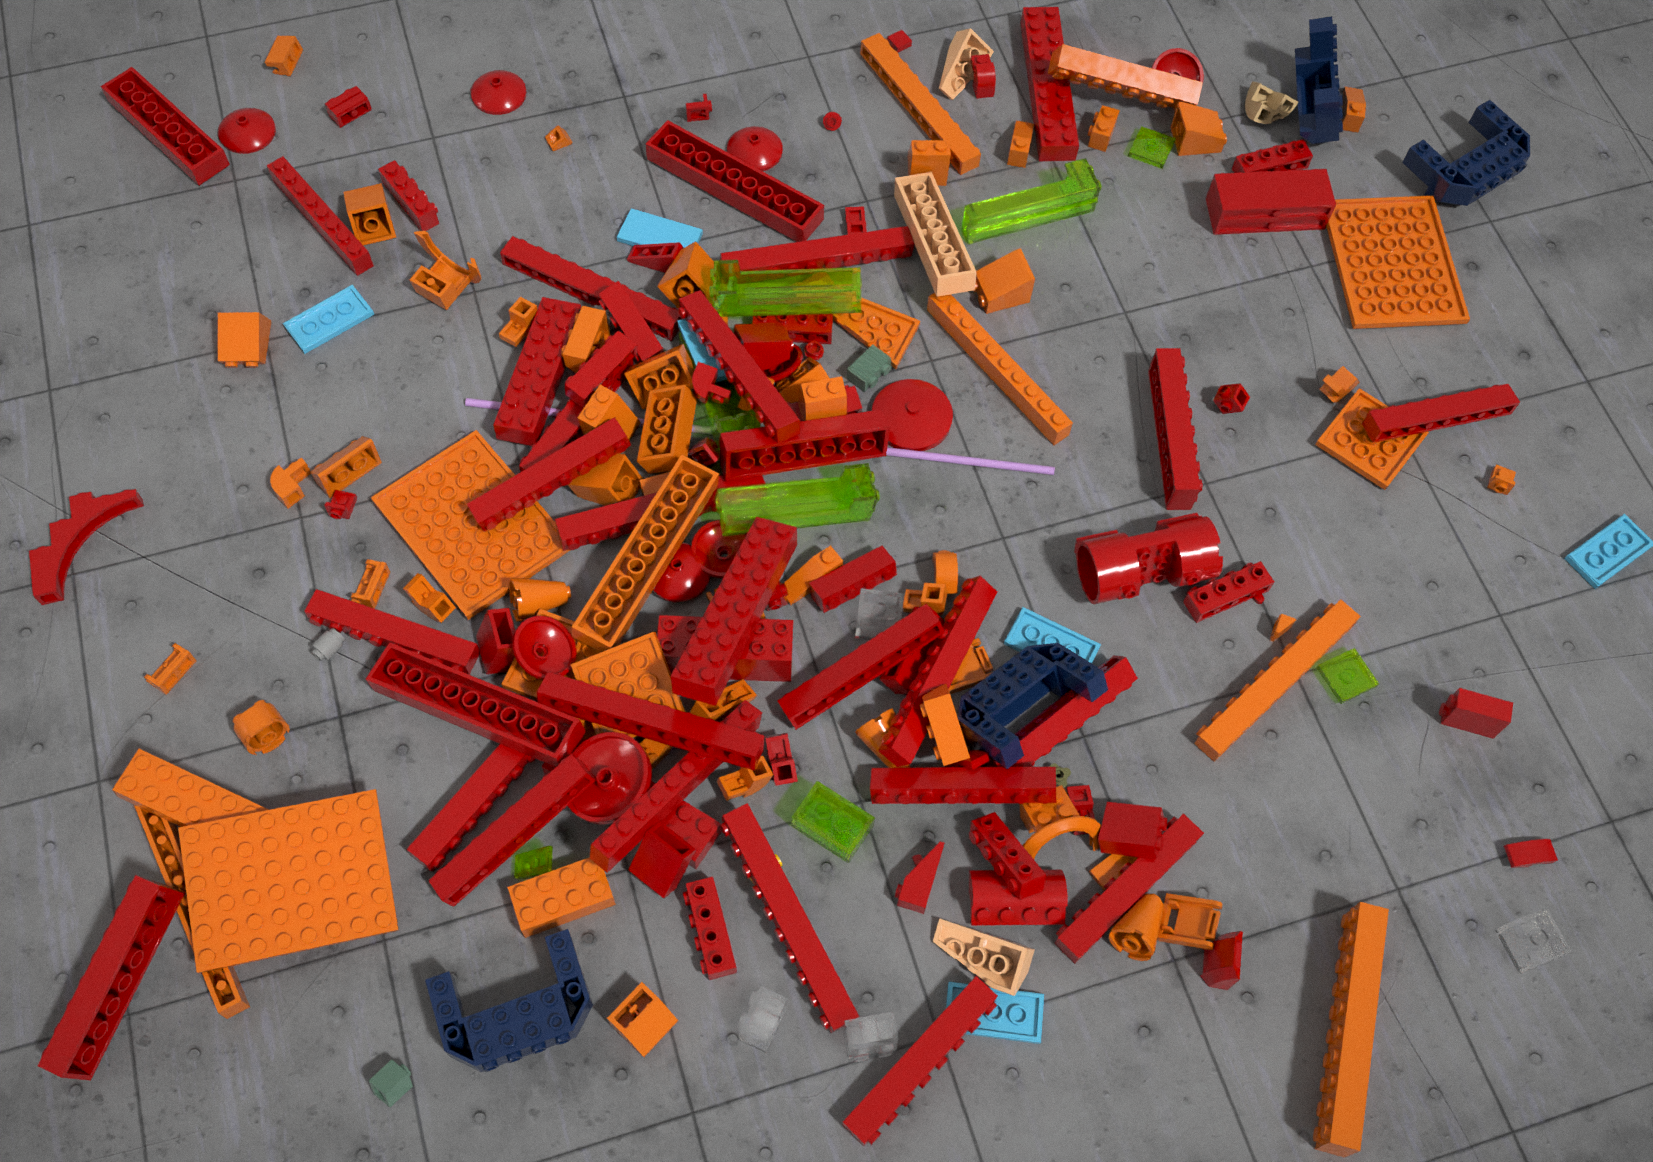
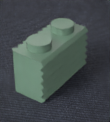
M872 344L866 352L861 354L847 368L846 378L865 392L869 387L873 388L877 384L880 376H886L890 372L892 367L891 357Z

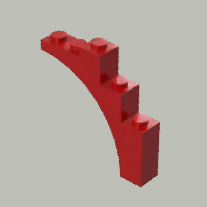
M136 489L124 490L111 495L106 494L95 498L92 492H82L69 496L71 519H61L57 522L49 523L51 546H41L29 551L33 596L41 605L64 600L65 581L73 558L83 543L98 528L127 511L144 506L143 499Z

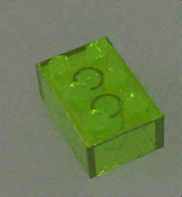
M816 781L791 817V826L848 863L874 827L875 822L874 816L819 781Z

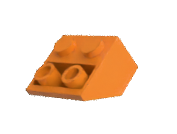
M643 982L607 1018L609 1024L643 1057L678 1022V1019Z

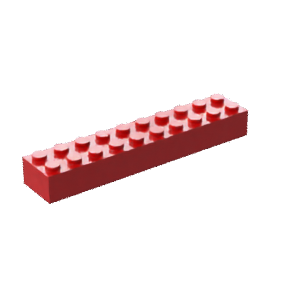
M1023 7L1020 26L1039 161H1076L1079 141L1070 81L1068 79H1054L1053 75L1048 74L1053 51L1064 44L1059 7Z
M669 120L645 144L647 160L796 242L806 241L824 220V204Z
M760 517L755 518L671 674L673 694L716 706L797 547V527Z
M390 642L365 679L377 693L555 767L560 764L562 759L575 751L586 732L578 718Z

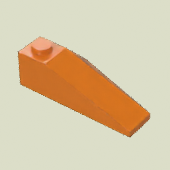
M808 357L801 362L793 374L787 379L777 382L775 387L786 402L794 403L798 401L797 398L801 384L829 379V376L820 363Z

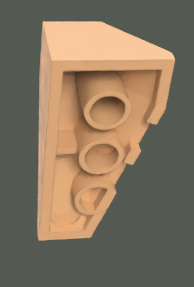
M971 28L956 32L949 46L939 89L950 100H953L966 87V84L974 78L970 62L971 56L989 54L991 58L994 52Z
M940 918L933 939L936 945L961 962L969 971L985 981L988 986L1013 996L1016 995L1028 974L1035 951L1033 948Z

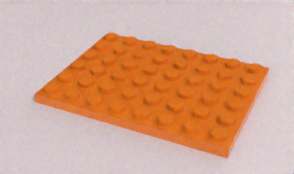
M1434 196L1335 199L1336 207L1326 227L1353 329L1467 324L1469 322V313Z
M477 430L371 497L372 502L467 620L509 593L511 578L529 579L570 551H563L556 531L555 521L538 501L533 506L519 511L514 517L502 521L494 529L485 532L482 530L467 503L512 478L515 474Z
M376 789L178 827L197 973L399 931Z

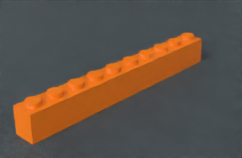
M880 33L862 40L860 51L862 57L931 140H950V163L957 172L962 175L979 167L980 150L961 131L959 125L951 119L949 113L930 94L928 88L920 82L918 76L909 69L908 64L899 57L898 52L889 45L888 40L884 39Z
M935 293L931 294L928 297L927 311L1053 445L1069 436L1073 422L951 294L938 297Z
M1341 599L1335 605L1333 603L1329 604L1323 611L1325 615L1322 618L1317 616L1310 623L1311 628L1308 631L1304 629L1296 637L1298 641L1294 645L1290 642L1282 650L1284 654L1280 658L1276 656L1268 664L1270 668L1266 672L1262 669L1254 677L1255 682L1252 685L1248 683L1239 692L1242 695L1238 699L1233 697L1225 705L1227 709L1223 713L1218 711L1212 717L1211 721L1213 723L1209 727L1204 725L1196 733L1198 738L1194 744L1215 762L1356 624L1361 616Z
M134 805L166 885L185 893L177 913L194 952L180 838L174 823ZM234 966L202 973L217 1012L228 1019L250 1008Z

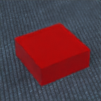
M903 30L887 37L889 45L898 53L912 46V40Z

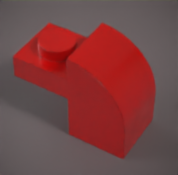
M989 54L971 56L970 62L974 73L973 89L976 99L994 97L996 87L994 62H991Z
M698 361L692 376L693 390L696 397L704 404L707 403L709 397L715 403L729 404L731 391L714 385L718 377V369Z
M782 733L765 737L768 763L773 773L772 780L775 786L798 782L788 734Z

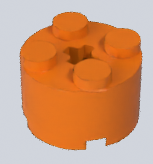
M264 700L257 701L252 707L233 718L235 734L247 751L253 755H257L255 752L262 751L265 754L276 749L286 739L284 737L286 731L289 733L290 730L289 725L276 707L271 703H266Z

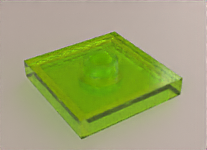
M1141 126L1128 157L1163 169L1176 138Z
M1355 648L1316 667L1340 704L1379 685Z

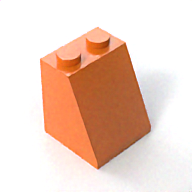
M1178 102L1170 127L1178 156L1222 152L1223 146L1227 142V136L1223 132L1222 119H1219L1217 111L1185 102Z
M912 140L908 151V175L932 172L937 185L946 186L951 157L950 140Z
M382 183L343 192L347 214L354 235L362 245L397 238Z
M695 241L680 250L657 287L677 308H680V298L699 290L709 300L713 297L720 268Z
M1021 248L976 271L975 290L973 291L977 292L979 305L984 308L986 314L1030 302L1035 277Z
M259 312L218 313V362L224 364L227 368H237L238 365L245 364V367L257 368L258 364H265L271 320Z
M842 376L801 384L797 400L802 421L847 415V395Z
M602 385L598 386L578 416L583 435L615 417L630 440L641 424L640 420L622 398Z
M616 454L609 458L606 463L599 464L587 474L575 478L568 486L577 497L606 506L635 498L640 487L639 480H642L643 477L625 454Z

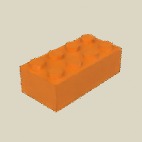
M686 385L649 391L637 462L649 474L671 471L681 454L688 457L697 397Z
M589 858L508 887L519 926L525 938L616 905L604 870Z

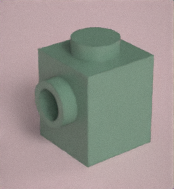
M390 1060L369 1080L373 1094L388 1107L394 1105L413 1087L409 1069L404 1064L398 1065L393 1060Z

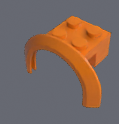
M416 231L414 234L418 242L436 262L430 270L421 265L410 278V282L416 293L447 310L470 282L479 283L482 278L478 265L472 257L470 258L471 263L467 262L470 270L457 265L437 248L428 232Z
M1062 785L1056 787L1057 803L1020 804V818L1029 833L1035 832L1023 844V847L1033 859H1035L1037 852L1048 841L1058 835L1071 831L1088 833L1089 845L1092 846L1093 851L1098 850L1100 847L1098 842L1101 829L1100 823L1093 818L1080 816Z

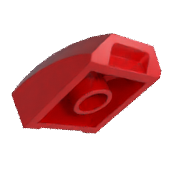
M1242 931L1220 935L1215 938V941H1210L1214 944L1213 950L1203 949V974L1200 976L1208 987L1229 990L1240 980Z

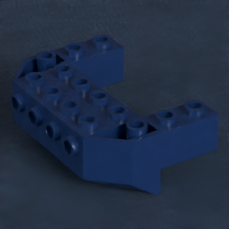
M1332 16L1309 19L1310 47L1295 48L1300 135L1312 144L1339 141V133L1343 132V123L1341 121L1343 119V110L1341 108L1343 106V98L1338 91L1339 78H1335V76H1338V64L1334 65V62H1337V51L1333 50L1337 49V37L1333 38V36L1337 35V24H1333Z
M1488 100L1476 108L1468 122L1488 141L1454 162L1449 163L1423 139L1409 148L1402 163L1428 186L1424 196H1434L1435 201L1468 206L1526 168V162L1530 157V135L1497 105Z
M1060 643L1027 646L961 696L958 721L965 741L972 750L987 752L992 759L1008 769L1021 759L1024 753L1018 736L1006 729L1005 726L1050 691L1062 697L1069 690H1073L1088 701H1095L1108 691L1103 670Z
M568 929L545 937L558 984L465 1017L455 978L449 971L425 980L444 1051L451 1058L479 1072H488L505 1063L516 1062L524 1056L543 1052L551 1046L567 1043L578 1036L593 1003Z

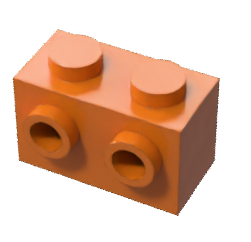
M1102 105L1100 112L1095 113L1093 119L1095 125L1090 126L1087 135L1090 136L1088 147L1106 152L1120 110Z

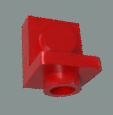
M703 94L702 102L686 103L687 122L709 120V112H712L711 100L707 99V94Z
M335 490L331 502H326L324 507L332 518L350 519L357 496L354 493Z

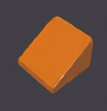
M559 125L545 136L553 151L573 143L567 132Z
M1284 614L1279 615L1274 623L1270 641L1274 642L1293 626L1296 619Z

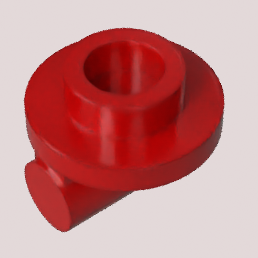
M831 111L823 116V124L826 129L835 131L841 126L842 117L837 112Z

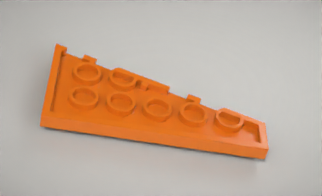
M839 288L813 303L821 311L833 313V320L869 348L874 344L890 356L891 366L894 369H897L920 326V320Z

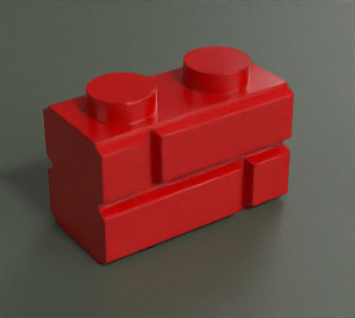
M357 86L345 90L341 95L331 98L325 103L329 117L335 121L339 128L372 110L368 97Z

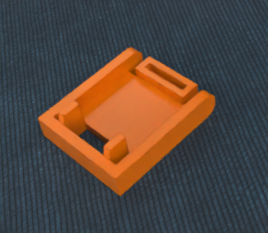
M979 638L973 640L948 689L950 694L974 687L993 671V666L984 646L974 650V647L981 645Z
M1166 893L1158 941L1213 950L1214 944L1210 941H1215L1221 915L1220 911L1214 909L1221 910L1223 904L1216 900ZM1171 909L1179 910L1174 930L1171 926H1168Z

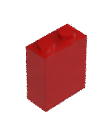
M509 608L487 610L477 632L476 639L486 675L508 672L515 657L512 647L515 628Z
M1459 688L1454 694L1449 696L1445 703L1441 704L1439 709V715L1442 716L1441 724L1494 739L1511 723L1513 702Z
M1107 802L1098 837L1101 853L1157 859L1158 850L1162 851L1163 848L1162 831L1167 829V817H1164L1162 807Z
M659 821L646 831L628 870L662 898H665L678 887L696 849Z

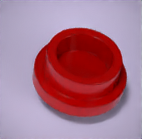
M811 341L805 346L804 355L806 358L811 357L814 360H819L824 355V348L819 342Z

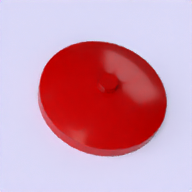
M905 379L893 382L879 392L872 406V411L883 409L890 425L888 445L892 448L926 451L939 445L947 437L951 429L953 410L949 399L938 387L926 381Z
M619 732L597 734L585 740L572 753L584 763L596 779L594 783L568 805L573 813L589 823L599 825L614 823L649 790L652 777L649 756L641 744L626 734Z

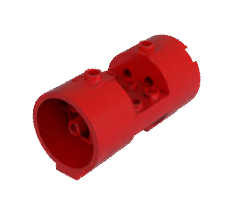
M1198 513L1157 521L1154 532L1128 537L1123 532L1118 533L1117 530L1076 538L1074 549L1081 586L1087 599L1094 605L1117 599H1131L1139 596L1142 585L1151 582L1159 583L1165 579L1174 587L1194 585L1200 581L1219 577L1223 567V556H1219L1218 544L1221 542L1218 532L1210 518L1207 516L1202 517V515L1199 516Z

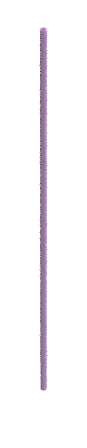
M466 398L465 406L499 410L502 403ZM551 408L548 416L556 417L557 413L563 409ZM638 418L641 422L639 426L643 427L644 419ZM693 425L692 433L720 436V433L739 431ZM887 447L886 454L887 456L1054 475L1055 467L889 447Z

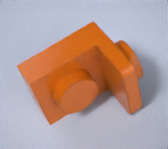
M1496 464L1492 470L1487 488L1497 493L1508 495L1515 486L1514 477L1516 472Z

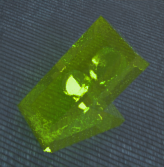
M549 845L515 855L514 878L525 879L552 871L553 846Z

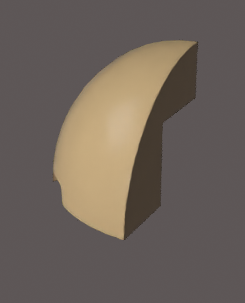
M1252 81L1246 96L1245 111L1249 119L1261 124H1271L1272 121L1288 116L1296 107L1298 101L1286 94L1272 91L1261 83Z

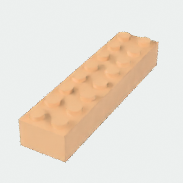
M932 172L895 178L894 197L904 221L909 227L915 247L936 296L975 290L977 272Z

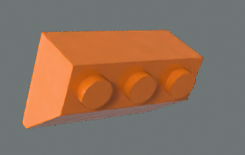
M582 306L580 313H577L575 316V325L573 329H570L567 345L563 346L561 352L565 366L575 373L578 372L583 362L587 363L591 359L593 352L597 348L600 349L610 336L605 310Z
M684 344L630 366L624 373L642 409L647 408L650 390L686 385L689 389L693 388V364Z
M362 436L352 441L349 446L340 452H336L324 463L317 465L311 471V474L318 486L329 498H332L335 490L342 491L382 462L373 441L368 437Z
M947 684L941 685L922 696L924 703L920 704L923 717H928L931 724L926 726L930 739L935 738L937 746L933 747L936 759H942L943 766L968 759L970 756Z

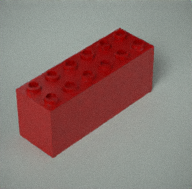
M1327 169L1214 174L1206 196L1214 235L1325 230L1336 207Z
M659 615L657 637L671 674L702 617ZM760 619L729 680L791 682L793 620Z

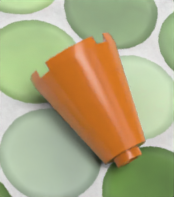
M511 578L509 582L510 603H513L516 609L512 610L516 622L536 616L539 609L548 611L564 605L571 598L569 585L566 586L565 582Z
M893 708L868 721L855 731L864 744L888 768L910 767V765L896 767L878 751L882 744L881 740L889 731L891 720L896 715Z
M1144 894L1111 929L1109 940L1117 951L1121 953L1124 950L1129 953V958L1138 961H1148L1153 956L1164 904L1159 896Z

